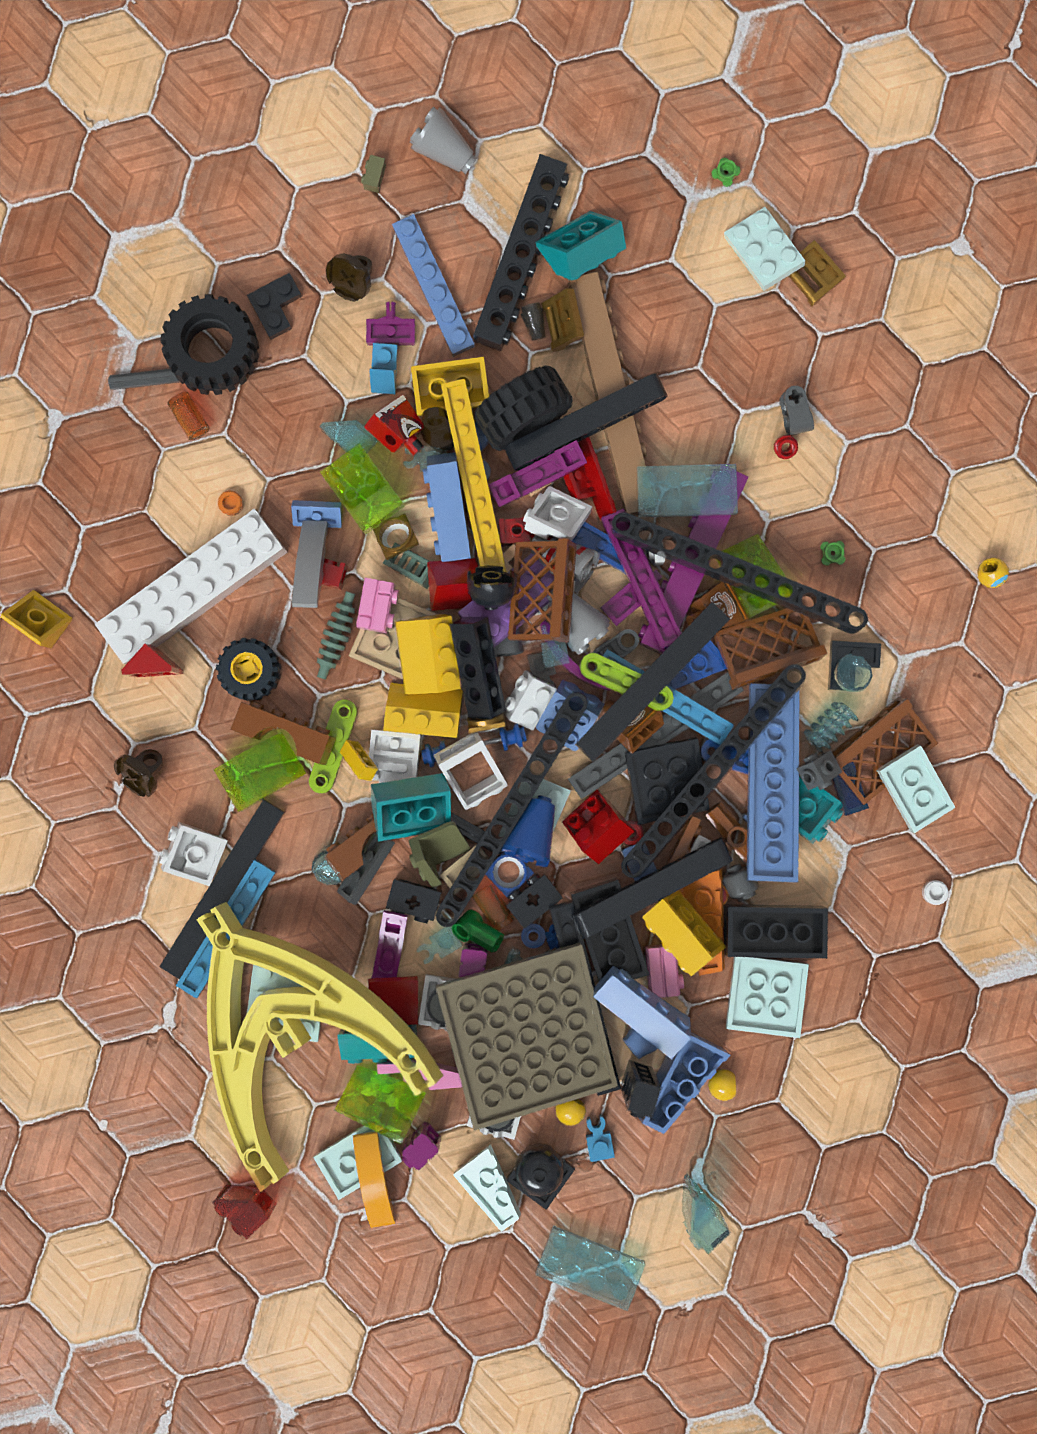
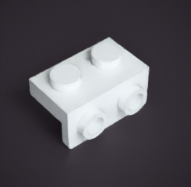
M525 670L517 679L511 696L505 700L506 711L503 713L510 721L533 731L557 688L534 677L531 672Z

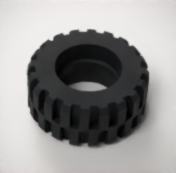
M205 294L203 299H200L197 295L191 297L192 301L186 303L185 300L178 304L180 308L177 311L172 309L168 314L171 320L164 321L162 328L165 333L161 334L160 340L163 345V356L176 378L182 384L185 383L188 389L192 391L199 389L200 393L208 395L209 391H213L215 395L223 394L222 390L228 388L229 392L235 390L234 385L237 383L243 385L247 381L246 374L252 375L255 370L253 363L258 362L259 358L257 351L259 343L249 316L245 311H241L238 304L234 301L229 304L228 299L223 296L215 299L213 294ZM209 328H220L229 332L233 342L229 352L223 358L215 362L203 363L190 357L188 352L190 343L199 332Z
M545 365L517 376L490 394L477 407L475 420L491 447L502 451L508 444L559 420L572 407L573 398L556 369Z

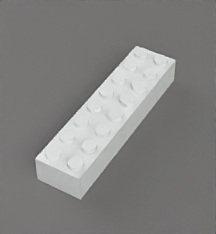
M253 509L95 623V626L121 662L126 665L144 643L158 647L281 558L287 551L262 516Z

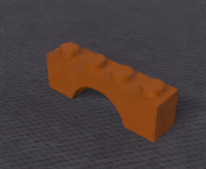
M252 700L250 704L240 703L230 730L261 740L272 730L284 729L295 741L297 756L317 764H327L336 740L335 737L329 735L330 730L320 726H316L314 730L307 727V721L294 717L293 721L285 718L286 713L272 709L271 713L263 710L265 705Z
M373 814L366 819L368 824L363 828L359 829L356 826L346 834L348 839L342 844L336 841L326 849L328 854L324 859L341 881L364 865L362 859L363 844L368 836L376 832Z

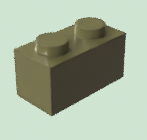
M370 155L369 160L366 161V173L362 175L361 180L364 190L379 193L386 168L385 158Z

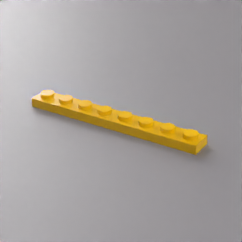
M461 379L443 383L441 388L480 566L503 567V572H507L466 381Z

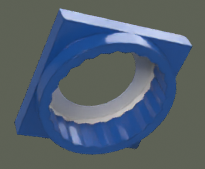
M504 851L493 861L485 875L508 897L516 889L520 888L534 872L525 862L504 854ZM505 861H512L519 867V877L514 882H503L498 876V868Z

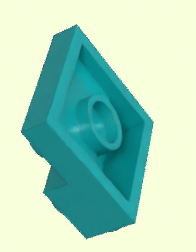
M799 776V834L814 844L816 840L821 842L828 833L826 827L831 821L836 823L844 813L841 810L843 804L824 789L819 790L818 787L808 790L801 776Z

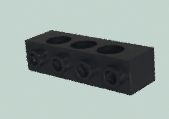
M464 617L451 623L450 629L468 718L493 719L505 712L506 708L488 617Z
M628 1060L621 1083V1092L627 1111H630L631 1116L639 1119H645V1116L653 1118L662 1089L651 1066Z

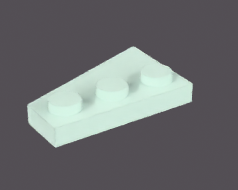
M491 1144L455 1171L453 1176L501 1232L520 1218L521 1212Z

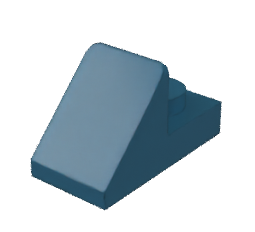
M373 343L372 368L369 371L372 393L396 394L397 344Z

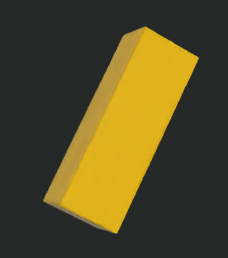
M346 740L340 753L358 779L372 781L378 768L358 741Z

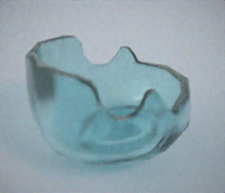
M851 653L841 658L834 670L836 683L848 692H861L869 686L873 677L871 666L864 657L854 656Z
M324 846L314 856L312 873L320 883L327 886L337 885L342 881L324 859L328 854L326 849L330 847Z

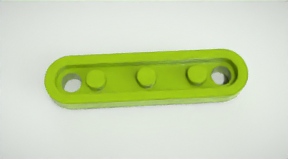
M597 653L587 654L580 662V671L583 676L622 695L642 675ZM589 663L596 665L595 671L588 669ZM666 686L659 693L663 697L662 703H658L654 698L647 707L657 711L669 708L674 699L671 689Z
M340 700L333 706L326 729L330 730V736L336 738L327 764L321 765L314 762L309 777V785L316 793H327L334 786L343 759L340 750L345 741L350 738L358 713L356 705L349 700ZM341 708H348L349 713L347 716L340 714ZM320 776L325 779L323 786L317 784V779Z

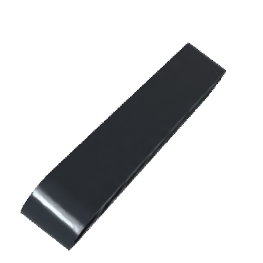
M651 374L508 444L504 450L514 471H519L576 440L580 442L666 399L668 395L658 374Z
M723 838L715 839L577 911L572 915V918L582 938H588L732 862L733 858Z

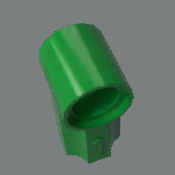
M471 909L467 910L452 926V932L457 939L463 942L471 940L491 953H495L504 940L503 933L484 923L481 915Z

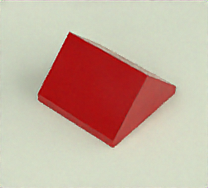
M475 558L448 562H427L431 611L464 608L473 601L467 589V574L469 571H471V574L475 573V568L478 567Z
M144 643L122 668L121 672L122 675L138 678L182 675L183 669L159 648Z

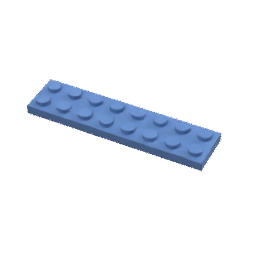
M751 683L749 685V711L772 684ZM780 690L772 692L771 698L775 702H781L784 700L785 694ZM799 691L748 750L747 881L798 882L799 773L796 768L799 767ZM759 709L755 713V718L759 721H765L769 717V713L765 709ZM748 728L749 740L752 738L753 732L751 729Z

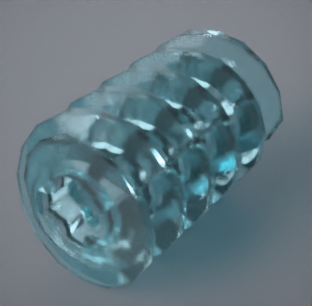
M832 702V710L828 708L824 710L826 717L818 716L819 724L813 722L810 724L812 731L808 729L803 731L808 742L822 754V747L831 749L829 740L838 742L836 733L845 735L842 729L843 726L852 728L849 722L850 719L856 722L859 721L856 714L842 702Z

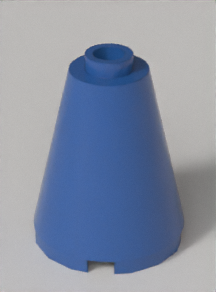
M541 795L531 799L502 846L501 851H505L504 854L525 863L536 860V866H549L555 805L551 803L552 799Z

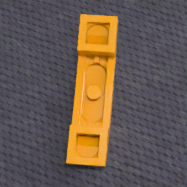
M378 1131L353 1135L358 1178L370 1227L395 1224L392 1202L389 1199Z

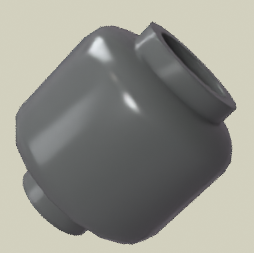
M739 863L727 868L728 874L722 878V882L730 898L741 902L756 895L755 891L758 889L759 884L758 881H747V866L741 867Z

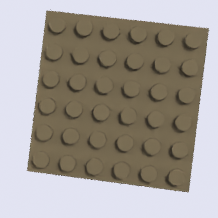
M581 943L435 985L474 1131L618 1086L597 1002L593 997L594 990Z

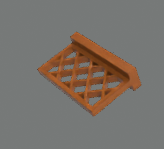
M558 538V541L516 542L513 571L517 574L515 595L511 600L509 640L569 642L577 545L568 538ZM531 548L536 554L525 563L522 559L523 549ZM549 548H556V556L548 563L542 555ZM540 558L546 566L536 575L530 567ZM551 570L554 574V581L546 587L540 579ZM528 571L534 578L523 587L520 583V577ZM538 582L544 591L534 600L528 591ZM526 595L532 603L522 612L518 608V601ZM549 595L552 598V605L544 611L539 603ZM536 607L542 615L532 624L526 615ZM524 619L530 627L523 634H516L517 624ZM545 619L550 623V634H541L536 629Z
M785 608L719 630L715 634L714 639L730 675L729 683L732 690L779 675L786 667L792 664L802 667L820 661L828 654L824 644L820 645L809 617L800 614L802 622L798 626L787 621L789 615L795 611ZM773 619L782 624L778 634L765 628L769 620ZM785 626L797 631L793 641L781 636ZM752 627L760 631L756 641L743 635L746 628ZM763 633L775 638L772 648L759 643ZM800 633L809 636L812 645L805 647L796 643ZM729 634L738 638L734 648L725 645L721 636ZM741 640L753 645L749 656L737 651ZM778 640L791 646L787 654L775 651ZM756 647L769 653L766 661L761 662L752 658ZM734 655L747 661L744 668L735 671L732 664Z
M898 697L832 752L841 770L849 762L857 763L855 776H847L843 770L839 776L862 805H865L885 788L882 779H877L878 772L876 771L879 765L888 763L879 762L881 748L892 749L891 760H893L897 756V749L909 750L915 746L916 734H923L929 741L923 747L925 753H928L938 744L913 711L912 704L906 698ZM908 714L912 719L911 730L900 729L901 719ZM886 731H894L892 746L881 745L882 735ZM899 732L911 733L909 747L898 746ZM868 746L876 747L874 761L862 760L863 751ZM862 763L873 764L872 778L860 777ZM860 780L871 781L870 792L865 796L859 791Z

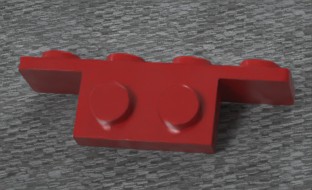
M590 437L578 442L587 464L563 477L570 496L580 501L592 499L601 520L602 517L617 511L608 489L606 478L598 462L597 454L594 451Z

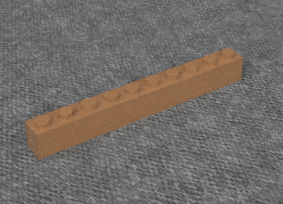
M598 272L581 275L576 280H569L568 287L575 291L584 331V337L581 340L596 401L628 386L629 379L626 372L622 373L623 355L621 349L616 348L615 340H618L615 325L611 326L609 317H612L610 303H605L603 294H606L604 279L599 280ZM631 416L604 429L622 506L626 513L636 516L653 512L656 508L655 504H658V496L655 489L651 490L649 481L653 479L650 466L645 465L644 457H647L644 442L640 443L638 434L641 433L639 420H634V417Z

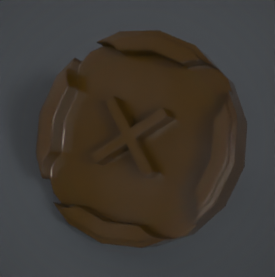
M342 253L335 255L327 263L326 277L329 284L332 282L335 287L333 290L336 294L345 300L355 302L364 298L369 293L371 288L370 275L372 272V262L369 258Z
M440 407L424 410L422 412L424 428L421 430L423 440L430 447L439 451L453 448L454 443L447 411Z
M151 749L144 750L136 758L124 754L115 760L114 770L117 775L121 773L124 778L122 782L129 790L138 796L144 797L146 795L149 797L157 789L154 776L162 769L163 758L158 751ZM146 759H154L157 763L148 766L143 762Z

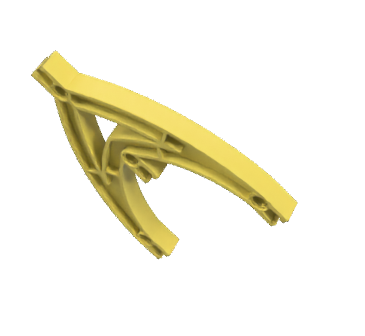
M227 902L215 906L210 910V913L204 914L197 919L213 945L207 991V1030L214 1082L233 1143L245 1168L260 1192L271 1183L274 1184L289 1172V1169L272 1143L265 1120L262 1100V1075L265 1055L270 1038L282 1058L312 1039L300 1019L314 1020L336 1026L374 1046L396 1065L415 1096L420 1094L427 1086L429 1088L436 1084L444 1076L427 1048L409 1026L377 995L342 969L297 945L243 928ZM226 933L230 936V941L227 939ZM244 962L273 971L304 986L276 988L262 993L253 1002L241 1026V986ZM278 1018L283 1021V1025L279 1023ZM409 1054L415 1057L416 1063L410 1060ZM419 1069L423 1072V1074H424V1075L426 1076V1078L428 1079L426 1082L424 1081V1079H423V1077H422V1075H421Z

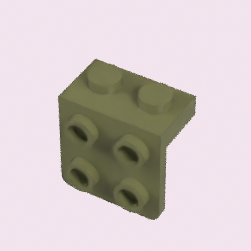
M454 821L444 823L437 828L408 840L412 854L409 855L410 861L415 869L418 868L422 880H427L432 888L441 885L436 865L470 850L467 840Z

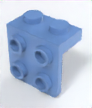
M562 680L538 721L536 729L545 734L569 694L573 692L582 693L587 698V708L564 745L573 751H577L579 748L575 744L593 726L604 703L595 695L587 694L580 690L574 683ZM577 696L572 697L569 705L573 710H580L583 707V700ZM560 718L557 720L556 726L562 732L570 729V722L566 718Z

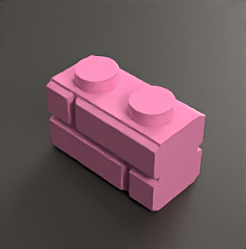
M365 578L356 624L357 628L380 633H387L388 628H393L395 614H391L392 604H397L399 590L395 589L396 585L394 583Z
M662 944L645 946L646 966L649 975H647L648 990L660 998L680 996V989H684L683 975L678 974V960L672 953L667 952Z

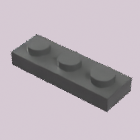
M373 833L362 850L364 865L344 879L337 892L349 903L357 905L395 842L392 840L378 842L377 833Z

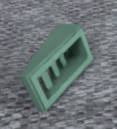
M394 543L392 548L399 547L400 545ZM407 550L403 552L397 565L394 562L398 555L383 561L384 565L426 589L429 588L427 562L429 560ZM410 557V562L408 563L407 567L403 569L406 561ZM419 562L420 564H419L418 568L416 569L415 573L412 574L413 569L415 568L416 564Z

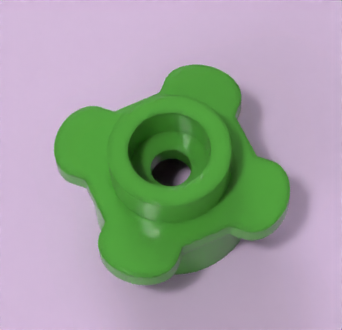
M728 158L720 159L718 167L712 170V177L719 179L725 187L731 186L734 177L740 174V167Z
M826 541L821 544L820 549L823 551L821 562L823 565L828 566L830 563L842 565L845 562V545L842 541L833 543Z

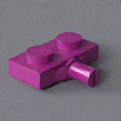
M386 302V316L379 319H366L367 346H373V343L397 344L398 346L415 345V319L397 317L396 303L391 302L390 311V302Z

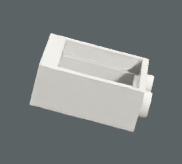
M478 732L471 733L434 754L438 766L465 810L478 806L484 799L491 795L499 794L508 786ZM481 751L494 775L463 792L451 773L450 768Z

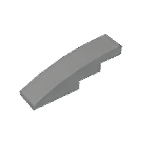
M303 520L296 558L292 607H318L323 580V563L326 553L327 521Z

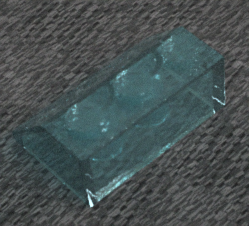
M686 1174L683 1177L682 1213L685 1218L683 1223L687 1227L686 1231L690 1236L689 1240L698 1250L703 1248L709 1254L731 1233L720 1209L694 1180Z

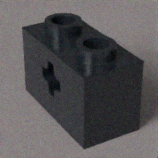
M538 873L526 882L528 886L522 891L516 889L507 897L509 900L506 903L507 908L524 929L548 911L550 906L563 899V896L545 873L541 876ZM529 893H531L533 896L536 894L539 895L537 897V904H534L533 902L529 904L527 903V901L529 900Z
M395 878L386 908L391 909V912L415 916V921L428 924L429 920L434 921L443 890ZM413 895L417 896L418 902H421L416 904L414 908L411 907V902L407 901Z

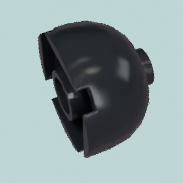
M479 566L475 568V573L471 574V571H469L467 574V589L471 599L486 610H497L511 601L515 595L517 574L511 569L509 574L503 572V567Z
M532 1144L518 1155L515 1163V1176L518 1184L526 1193L537 1197L547 1196L556 1191L561 1184L564 1175L563 1160L550 1145Z

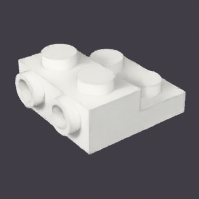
M549 486L544 494L539 493L535 500L534 508L527 510L523 519L526 522L525 530L547 540L549 535H552L556 538H568L572 541L590 515L592 506Z
M178 822L177 827L172 826L169 831L168 840L171 842L168 850L163 849L160 854L159 863L162 864L161 869L164 872L210 886L228 840L204 832L202 829Z

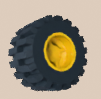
M240 638V641L234 640L230 642L231 645L229 647L225 646L222 649L224 651L223 654L218 656L219 665L216 664L217 678L224 690L236 698L251 701L263 699V696L271 694L270 691L273 688L276 689L278 686L276 683L281 678V664L273 649L264 642L254 638Z

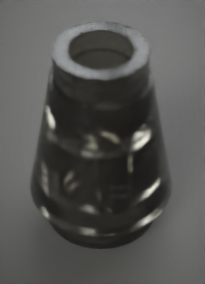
M540 303L521 307L522 313L520 315L531 336V340L536 341L545 338L544 308H541Z

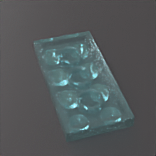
M736 464L637 467L638 517L737 515Z
M552 1226L535 1275L628 1311L643 1273L645 1261L559 1227Z

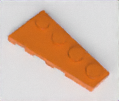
M718 869L683 887L679 891L724 943L722 869ZM724 949L698 970L699 976L721 972L725 969Z

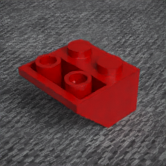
M598 789L562 821L583 853L598 864L635 832L623 815Z

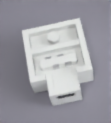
M371 730L369 757L378 768L372 780L382 783L417 777L422 736L420 734Z

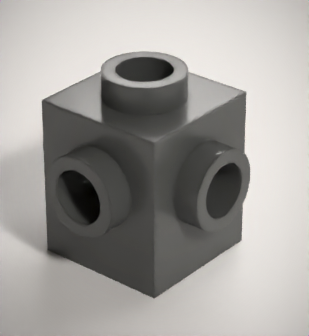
M831 750L820 755L813 753L803 759L805 763L796 768L808 790L815 787L822 790L833 784L831 779L842 773Z

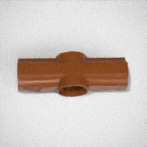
M719 801L710 810H707L704 816L747 866V830L738 823L722 802ZM739 830L741 832V839L733 843L730 838L731 833Z

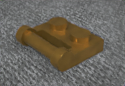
M815 240L805 247L800 254L805 259V266L802 268L820 289L815 292L798 271L789 275V278L808 298L807 302L811 307L818 303L846 277Z
M566 288L541 303L552 340L550 347L552 352L565 349V346L584 337L574 289Z

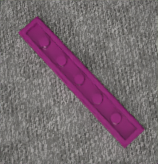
M623 508L616 513L602 517L601 521L660 649L664 650L682 632L643 549L619 540L612 534L613 518L618 513L625 512ZM624 521L616 525L620 531H626L630 527Z

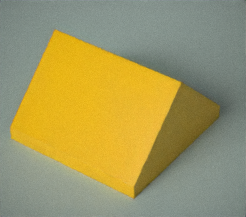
M32 590L1 613L0 616L38 645L47 648L54 646L72 621L71 616L35 590Z

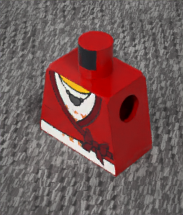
M403 394L374 413L364 426L368 432L391 452L395 453L405 446L415 456L424 448V445L416 437L424 428V424Z

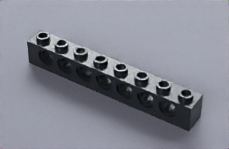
M542 154L539 155L474 331V342L498 351H502L503 345L509 344L512 331L509 330L511 323L517 322L520 309L517 308L520 299L525 300L529 288V286H526L528 277L533 278L537 264L534 263L536 255L541 256V252L536 246V241L543 238L545 232H550L553 224V219L550 218L553 210H558L562 196H559L561 187L566 188L570 174L567 173V163ZM544 184H551L553 188L551 190H545L541 186ZM542 206L545 208V211L538 213L533 208ZM533 228L537 233L528 235L525 233V230ZM524 250L529 255L525 258H520L517 256V252ZM511 273H518L521 277L518 280H511L508 276ZM503 295H509L512 297V301L503 303L500 301V298ZM496 317H500L504 320V323L496 326L491 321Z

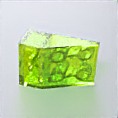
M360 443L320 471L323 478L365 535L404 508L403 502Z
M759 534L722 551L786 577ZM740 568L732 569L734 577H744V572ZM759 577L755 579V584L758 587H767V582L764 578ZM732 586L749 619L778 605ZM778 588V592L782 597L790 596L788 588Z
M282 732L213 769L238 812L249 809L307 774Z
M357 1065L334 1110L401 1144L426 1092L422 1091L415 1096L408 1083Z

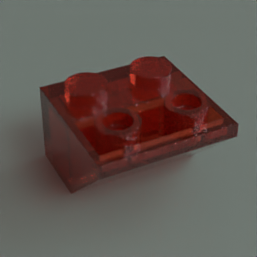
M225 1185L212 1202L215 1205V1211L221 1217H226L230 1221L234 1232L239 1236L243 1235L246 1240L269 1219L277 1205L265 1190L260 1192L257 1185Z

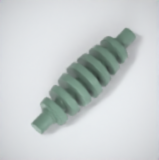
M346 591L343 601L336 603L335 607L340 609L339 613L333 611L331 614L332 617L337 618L336 622L328 620L326 624L333 627V631L323 630V634L329 636L330 639L321 638V644L326 645L327 648H319L318 653L324 655L323 658L317 657V663L320 664L317 674L319 678L326 680L329 670L336 668L337 664L332 661L333 659L339 660L341 657L340 654L335 653L336 649L344 651L346 647L339 644V641H349L350 637L343 635L342 632L351 633L352 628L346 626L345 623H353L354 618L348 616L349 612L355 614L356 610L352 605L355 597L353 593Z

